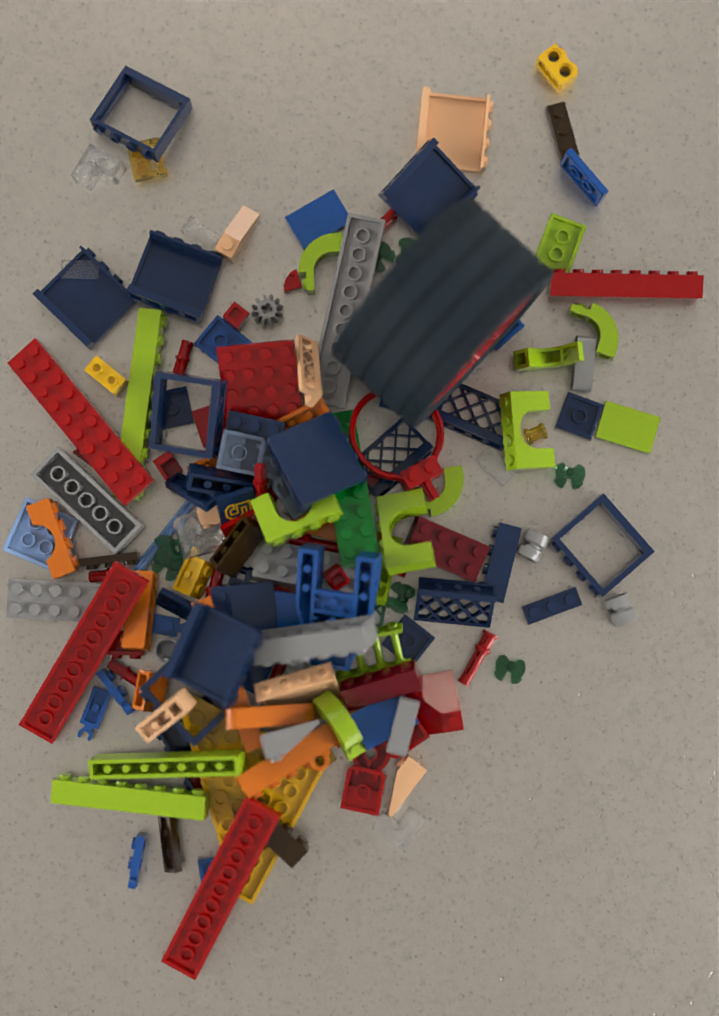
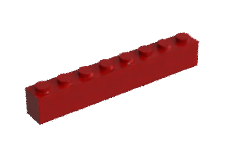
M554 269L553 278L548 284L547 296L703 298L704 275H698V271H686V275H679V271H667V274H660V271L652 270L648 271V274H641V270H629V274H622V270H610V273H603V270L593 269L591 273H584V269H573L572 273H565V269Z

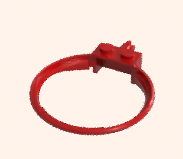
M371 391L357 403L350 417L349 439L352 449L356 451L361 463L373 474L383 479L398 481L404 491L415 490L421 487L429 502L436 500L440 496L431 481L439 478L443 472L437 459L444 443V426L438 410L436 409L431 414L436 427V442L431 456L400 472L401 475H397V473L381 470L371 464L363 456L356 442L355 425L358 415L368 402L377 397Z

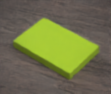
M551 213L536 252V256L540 258L539 262H544L553 272L554 269H565V273H569L587 226Z
M605 401L594 438L650 454L661 417Z

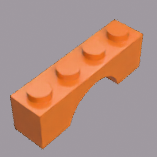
M46 498L26 506L32 524L48 528L54 536L55 549L51 557L46 561L52 578L60 579L78 572L79 560L76 555L73 556L71 550L73 544L64 532L66 525L63 519H60L58 516L59 507L57 502Z

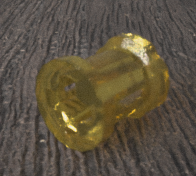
M542 422L529 430L527 428L524 429V435L529 445H532L534 441L548 438L546 428Z

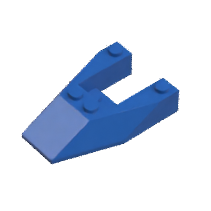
M305 543L299 548L295 607L300 625L373 615L381 574L382 553L362 551L356 557L354 593L322 588L325 545ZM348 653V655L343 657L329 655L328 658L320 660L314 657L310 658L309 661L310 665L314 666L331 662L333 669L349 671L356 653Z

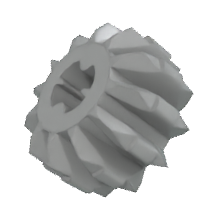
M263 294L262 301L259 298L255 299L258 305L252 304V309L255 310L252 312V316L256 317V323L262 321L263 327L266 326L267 322L272 327L273 320L279 323L278 317H283V313L280 311L283 309V305L279 304V298L273 300V295L270 294L269 298L266 299L265 294ZM270 307L271 311H268V313L265 314L264 310H267V308Z

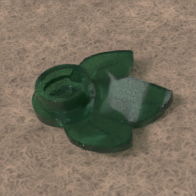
M169 535L156 537L154 542L159 549L154 554V562L159 565L169 564L172 572L181 568L183 556L186 555L188 549L186 542L181 539H173ZM175 546L179 547V552L175 549Z

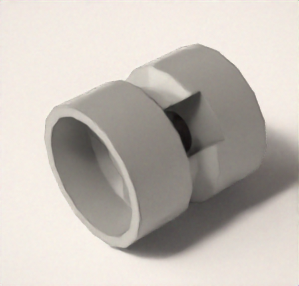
M528 528L523 536L524 542L519 544L516 553L534 563H538L542 556L541 550L546 548L550 539Z
M627 592L604 601L608 612L612 613L610 618L614 627L637 619L634 608L629 606L631 601Z
M168 637L161 639L156 644L154 652L160 662L166 663L169 661L178 639Z

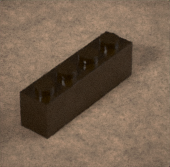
M261 796L256 799L263 804L265 803V800ZM240 806L235 810V812H234V815H235V816H236V814H237V812H238ZM279 819L266 845L287 865L293 868L308 852L309 842L304 836H298L293 831L294 828L289 822H283Z

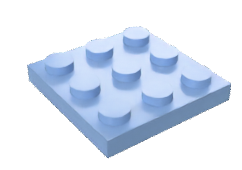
M25 497L2 550L49 570L46 561L54 552L55 539L48 528L32 524L26 506L38 501ZM59 511L57 512L60 519H63L66 525V530H64L66 537L72 540L79 520Z

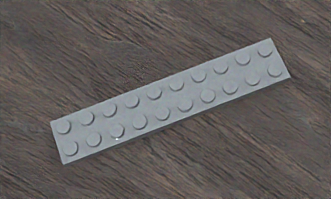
M348 213L318 346L322 398L326 405L342 409L345 407L352 373L346 368V365L341 364L333 356V345L352 313L371 290L386 220Z

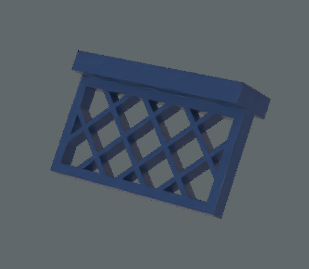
M461 383L458 387L461 395L455 397L450 395L449 399L445 400L437 409L442 418L443 426L502 452L504 449L503 436L497 434L494 428L501 425V422L493 424L489 415L498 412L501 418L500 399ZM474 394L479 402L470 405L466 396ZM463 397L467 406L457 409L454 400ZM451 402L455 411L447 413L441 409L443 404ZM493 402L496 409L487 412L484 403ZM481 405L484 414L475 417L472 408ZM468 409L472 418L464 420L459 412ZM486 417L490 426L480 427L477 420Z
M401 418L367 447L362 454L364 457L366 456L369 462L379 463V469L381 470L382 463H393L391 472L401 475L400 472L428 458L432 454L434 447L415 427H410ZM405 423L409 427L408 434H398V427ZM395 437L394 447H383L384 439ZM397 437L408 438V447H397ZM411 438H419L423 443L418 448H410ZM373 449L380 450V460L369 459V452ZM383 450H394L393 460H382ZM396 450L407 451V458L403 461L396 460ZM366 468L367 475H375L372 472H368ZM378 476V483L374 487H371L368 483L367 486L369 492L377 500L378 496L386 495L399 482L387 479L381 480V477Z
M419 577L414 620L490 628L494 604L497 599L496 584ZM421 596H431L432 598L425 602ZM441 598H450L451 600L444 603ZM460 600H470L471 602L463 605ZM437 602L440 605L437 609L434 610L429 606ZM479 602H490V604L482 607ZM456 603L460 608L453 612L449 607ZM475 605L479 610L472 614L468 609ZM424 608L430 612L427 615L418 614ZM445 610L449 615L443 617L438 613ZM465 612L468 617L459 618L457 615ZM484 614L487 617V621L478 620L476 617Z

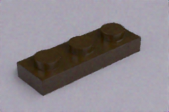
M565 101L546 106L545 109L560 162L566 151L570 148L579 156Z
M140 552L79 559V567L93 570L97 569V565L105 564V568H109L115 561L119 563L124 562V565L136 564V560L140 559Z
M158 816L164 872H182L177 818Z

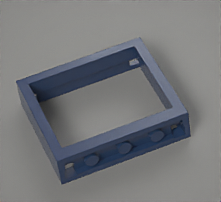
M125 65L91 116L90 122L97 134L108 136L114 143L125 145L128 150L140 153L147 160L152 159L159 162L193 107L190 98ZM130 84L179 109L154 148L104 123Z
M169 371L155 372L153 378L154 394L151 399L153 405L150 416L151 431L148 436L149 449L207 459L218 458L223 434L228 380ZM167 379L212 386L206 451L162 443Z
M604 493L595 498L549 538L552 542L550 545L553 547V550L557 553L560 552L564 556L563 561L568 567L572 566L577 571L575 575L582 582L586 581L589 585L588 590L595 597L597 595L604 597L655 552ZM598 505L641 552L640 556L603 588L560 540Z
M168 661L139 688L141 691L139 693L146 702L150 700L155 705L153 707L154 711L162 703L148 688L163 675ZM225 707L195 737L178 720L169 727L173 731L177 729L182 734L180 738L187 745L191 744L194 747L226 717L225 709H230V707Z

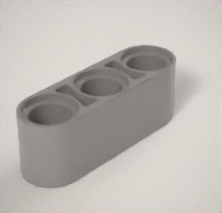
M576 336L575 342L580 341L583 344L584 361L572 365L571 390L591 392L596 337Z
M403 696L399 697L386 752L406 757L420 701Z

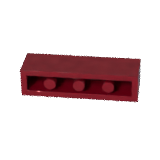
M415 660L403 661L395 666H386L378 671L366 672L354 678H346L344 681H341L340 693L348 711L422 690L423 680Z

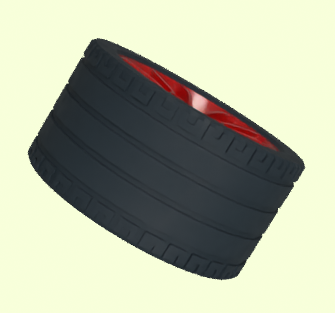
M465 198L446 210L427 227L382 275L340 331L333 345V356L341 364L346 365V368L361 382H365V386L379 399H383V402L398 416L401 415L402 420L410 427H417L459 387L518 322L553 278V270L544 262H539L540 258L525 245H521V241L505 227L502 228V224L488 211L483 210V207L473 198Z

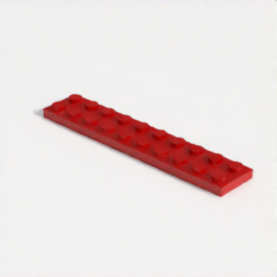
M34 338L7 363L124 506L132 502L155 481L38 339Z
M117 561L113 563L24 714L19 726L51 744L54 743L150 580Z
M245 796L161 962L196 980L282 813L256 799L254 800L252 797L248 799Z

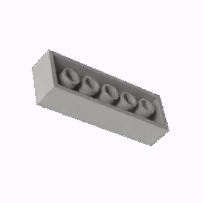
M56 447L30 474L114 554H120L145 528L133 514L59 447Z
M263 539L257 548L252 580L259 582L274 581V585L296 589L298 551L301 546L285 543L279 547H271L267 544L266 539ZM324 552L323 572L335 563L340 565L338 553ZM356 567L343 569L351 582L338 591L354 593ZM323 578L322 588L331 589Z
M9 578L6 617L79 622L101 584Z
M367 615L262 630L264 632L262 636L263 643L254 654L255 660L253 664L254 666L261 665L262 667H267L277 662L283 665L292 662V660L305 662L314 657L320 660L328 658L329 655L343 657L352 652L356 654L366 653L378 639L374 616Z

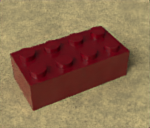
M415 516L403 545L431 541L436 567L468 581L476 582L490 546L421 516Z

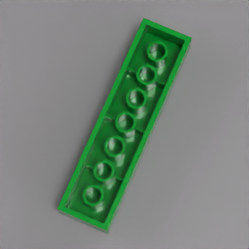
M353 410L332 413L334 417L338 418L342 433H346L349 439V421ZM355 425L356 442L360 449L357 427ZM358 459V462H359L360 466H363V467H364V465H363V464L361 463V461ZM367 481L362 486L359 483L335 494L343 512V515L333 522L342 569L356 567V557L362 551L380 553Z

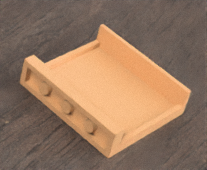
M423 87L416 152L428 139L434 137L439 142L437 146L461 172L481 174L483 167H487L488 156L484 155L485 149L489 148L490 138L486 136L487 131L491 129V119H488L489 113H492L493 101H490L491 94H488L487 98L433 93L430 92V87Z
M331 662L253 684L257 702H260L262 707L313 703V699L327 690L334 694L345 707ZM315 708L316 720H321L322 718L318 715ZM296 725L271 726L270 731L274 732Z

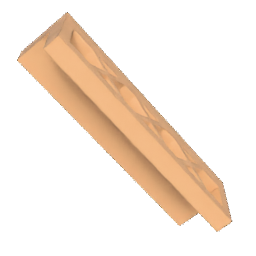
M298 334L296 336L299 391L305 395V405L312 408L322 397L318 342Z

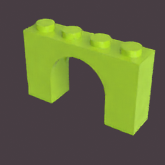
M509 391L500 394L499 405L501 407L506 471L541 470L556 467L554 448H533L523 440L520 432V423L526 413H541L550 410L548 391Z
M423 488L378 496L377 504H374L376 516H379L380 519L377 522L378 533L382 534L379 544L385 556L382 557L383 569H387L389 575L436 567L431 541L413 545H402L392 539L393 529L399 521L407 517L428 514Z
M269 493L250 500L266 542L271 547L282 546L286 540L290 538L297 539L303 536L304 532L321 528L322 524L335 522L339 519V516L343 515L335 494L312 504L310 512L298 521L282 519L274 499Z

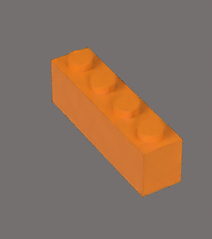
M134 571L150 581L124 623L120 644L122 648L129 651H150L159 575L153 571Z

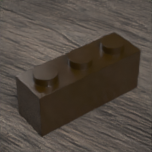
M244 514L241 516L210 558V562L215 570L231 578L235 577L259 543L264 539L259 522Z

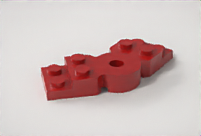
M419 719V723L413 728L408 752L430 737ZM388 740L374 747L376 750L375 758H369L365 751L352 759L354 765L347 769L340 808L379 816L387 775L383 768L387 766L390 758L398 759L401 757L386 752Z

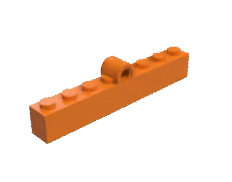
M360 707V708H357V709H353V710H350V711L347 710V712H348L349 715H350V714H352V713H354V712H356V711L362 709L363 707ZM326 723L306 736L287 755L282 757L283 760L271 763L270 760H264L240 776H237L235 780L243 794L248 799L252 797L255 800L263 795L262 791L269 787L272 790L280 785L279 780L284 777L290 779L298 774L296 770L302 766L304 769L309 767L315 773L323 772L330 763L328 756L332 753L330 749L335 746L339 749L341 745L330 726ZM315 758H320L323 761L322 766L316 765Z

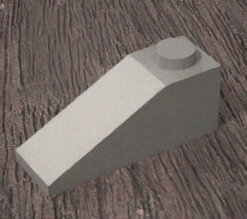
M319 719L260 735L259 739L265 761L270 760L271 763L283 760V756L287 755L319 725Z

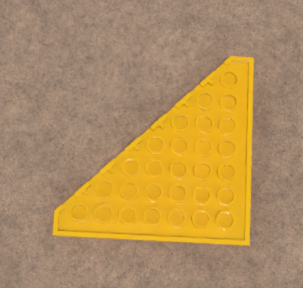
M190 692L197 703L182 717L185 728L195 737L223 709ZM226 717L194 747L190 744L192 751L245 749L238 729L226 730ZM260 729L261 735L267 734L265 731ZM262 747L248 753L245 751L247 769L244 772L265 760ZM315 759L316 765L322 766L323 762ZM302 766L296 770L298 774L292 778L287 779L284 777L279 780L281 784L270 790L268 787L263 790L261 797L265 800L264 804L282 813L280 819L283 822H289L294 828L323 772L315 773L309 767L304 769ZM237 776L200 777L204 792L210 793L209 811L217 832L219 845H221L235 818V810L242 804L245 798L235 780ZM267 845L264 847L238 897L253 905L278 858V855Z

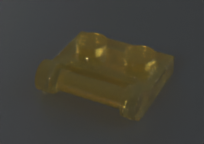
M151 138L140 142L154 148L160 138ZM128 150L135 182L168 176L163 157L160 158L159 162H156L157 169L152 170L150 160L145 159L136 151Z

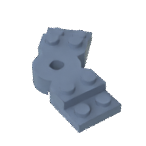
M224 429L216 468L255 476L254 465L261 462L266 465V477L273 479L271 488L292 519L295 520L308 511L300 512L277 466L272 463L273 458L266 447L263 437Z

